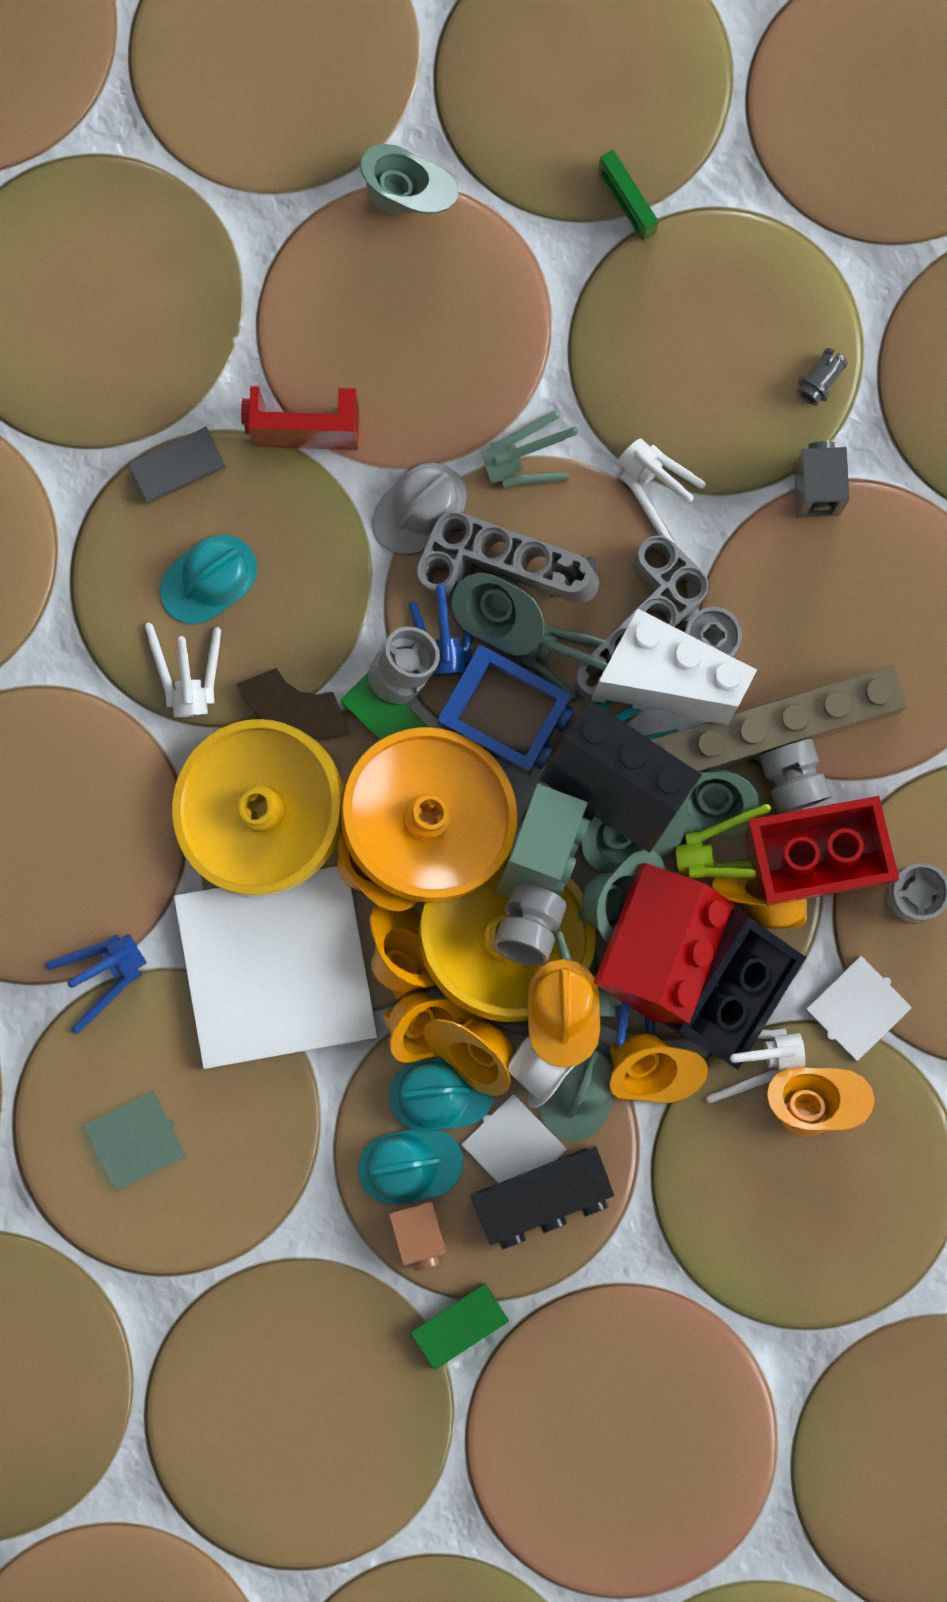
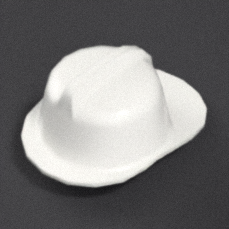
M528 1035L508 1063L507 1069L509 1074L528 1090L527 1102L529 1107L538 1108L554 1094L565 1076L575 1066L564 1068L550 1065L538 1056L531 1045L530 1036Z

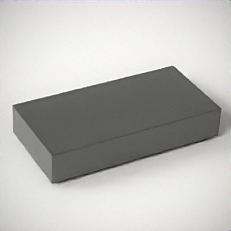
M207 426L128 463L148 504L226 468Z

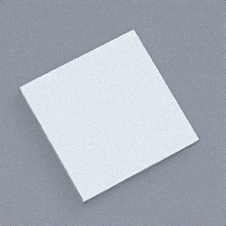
M337 866L319 869L311 878L299 886L274 895H243L219 887L174 896L204 1069L378 1038L352 889L341 878Z

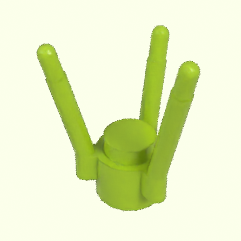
M764 804L700 832L686 833V843L676 846L679 875L690 879L703 877L754 878L757 872L752 868L751 860L716 861L713 845H704L703 841L744 824L749 819H755L770 812L771 806Z

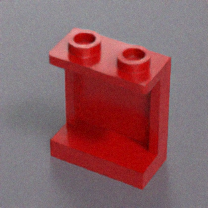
M250 386V398H242L241 424L244 425L245 434H251L255 447L358 450L360 407L356 388H338L337 414L265 412V403L259 386Z

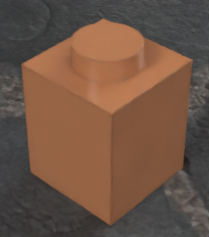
M433 1200L390 1212L389 1216L403 1266L413 1263L415 1271L441 1264L439 1256L446 1254L447 1249Z

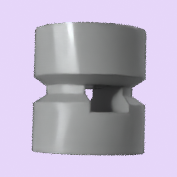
M715 606L703 608L695 613L684 633L733 658L741 646L743 636L741 624L735 615L725 608Z
M405 626L392 632L373 659L368 670V682L373 692L380 699L389 703L404 704L411 702L420 693L439 663V648L435 640L427 632L417 627Z
M813 739L788 744L758 757L765 779L774 782L775 787L770 793L777 814L793 812L832 797L825 775L816 772L815 769L820 760ZM800 766L803 775L787 780L785 771Z
M917 863L909 865L898 872V882L889 883L886 887L885 898L888 908L895 917L907 923L917 924L937 917L947 907V877L941 869L932 864Z
M531 884L515 885L504 911L507 918L501 920L493 942L494 949L507 959L523 965H546L555 942L552 932L558 931L567 907L565 900L556 893L540 886Z

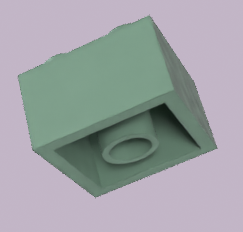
M537 783L522 815L495 892L510 897L515 885L531 884L543 887L561 896L576 863L574 856L578 846L582 844L590 820L582 818L588 802Z

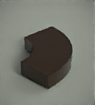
M277 668L236 684L247 705L261 719L285 723L303 731L315 740L337 738L350 734L334 692L318 695L301 692L285 682Z

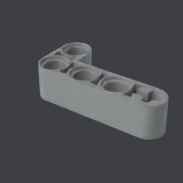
M455 511L445 513L439 517L417 568L418 579L436 598V586L438 584H433V576L439 569L450 568L448 578L442 582L445 586L446 600L452 599V593L458 582L469 575L472 566L496 575L510 577L518 583L574 603H584L594 598L600 584L598 575L587 559L581 555ZM460 528L467 530L466 536L461 542L456 544L449 543L450 536L455 530ZM506 543V548L502 555L496 558H488V552L494 544ZM539 556L546 557L545 565L541 570L534 573L527 572L528 564L532 559ZM560 568L564 574L577 578L582 573L584 579L582 581L575 580L571 585L567 578L559 573Z
M656 535L643 541L635 557V571L654 593L637 609L645 613L654 610L660 611L666 617L667 624L678 628L702 603L708 592V579L703 571L668 538ZM648 551H659L665 556L667 565L662 568H653L648 565L644 555ZM680 581L691 582L697 588V596L691 599L683 598L678 594L676 584ZM637 609L590 656L608 664L615 652L614 645L622 639ZM582 663L575 676L574 687L578 696L588 702L592 699L597 684L592 688L586 684L589 678L588 673L591 676H595L601 670Z

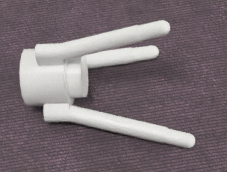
M640 438L632 443L618 459L617 463L625 470L620 478L631 488L659 536H664L674 543L638 481L641 480L644 484H647L657 476L688 503L693 501V496L663 470L662 467L665 466L700 489L705 488L706 484L692 472L664 455L655 445L650 447Z
M151 623L145 624L148 641L165 691L167 708L173 707V715L176 718L207 715V704L215 703L213 688L220 648L221 629L215 627L212 632L204 688H201V680H191L186 639L183 636L178 637L177 645L181 681L175 682L174 690L154 627Z
M786 1028L775 1030L763 1029L757 1039L771 1040L764 1043V1050L732 1054L730 1061L737 1063L766 1059L768 1068L775 1067V1069L712 1093L706 1097V1101L713 1103L768 1083L777 1073L787 1068L805 1067V1049L801 1034H787Z

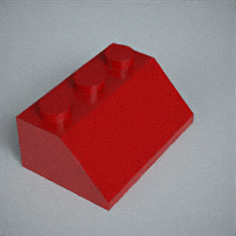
M879 796L749 819L745 837L752 868L757 872L755 879L767 906L899 881Z
M640 863L593 983L653 1022L689 1024L733 910L734 903L727 900V898L705 883L647 863Z

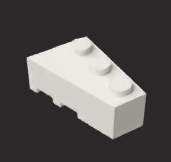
M637 609L605 668L591 701L605 703L606 700L632 704V708L646 710L649 707L674 712V716L729 725L757 669Z

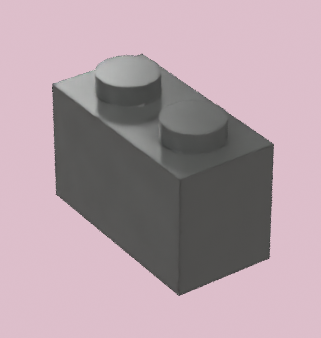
M832 441L808 444L809 449H802L794 465L796 517L840 516L850 499L847 447H835V442Z

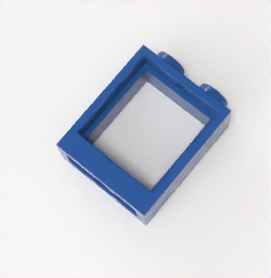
M480 644L440 714L437 723L439 727L445 730L456 732L471 739L487 750L492 756L529 776L534 767L540 770L543 769L554 748L547 744L555 728L561 732L564 731L575 709L568 706L572 694ZM490 667L555 701L526 756L461 721Z

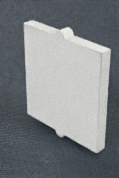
M860 956L806 1010L828 1032V1039H835L855 1061H858L912 1007L890 986V978H883Z
M514 1094L491 1116L485 1115L483 1117L484 1123L461 1144L498 1183L556 1161L567 1150Z

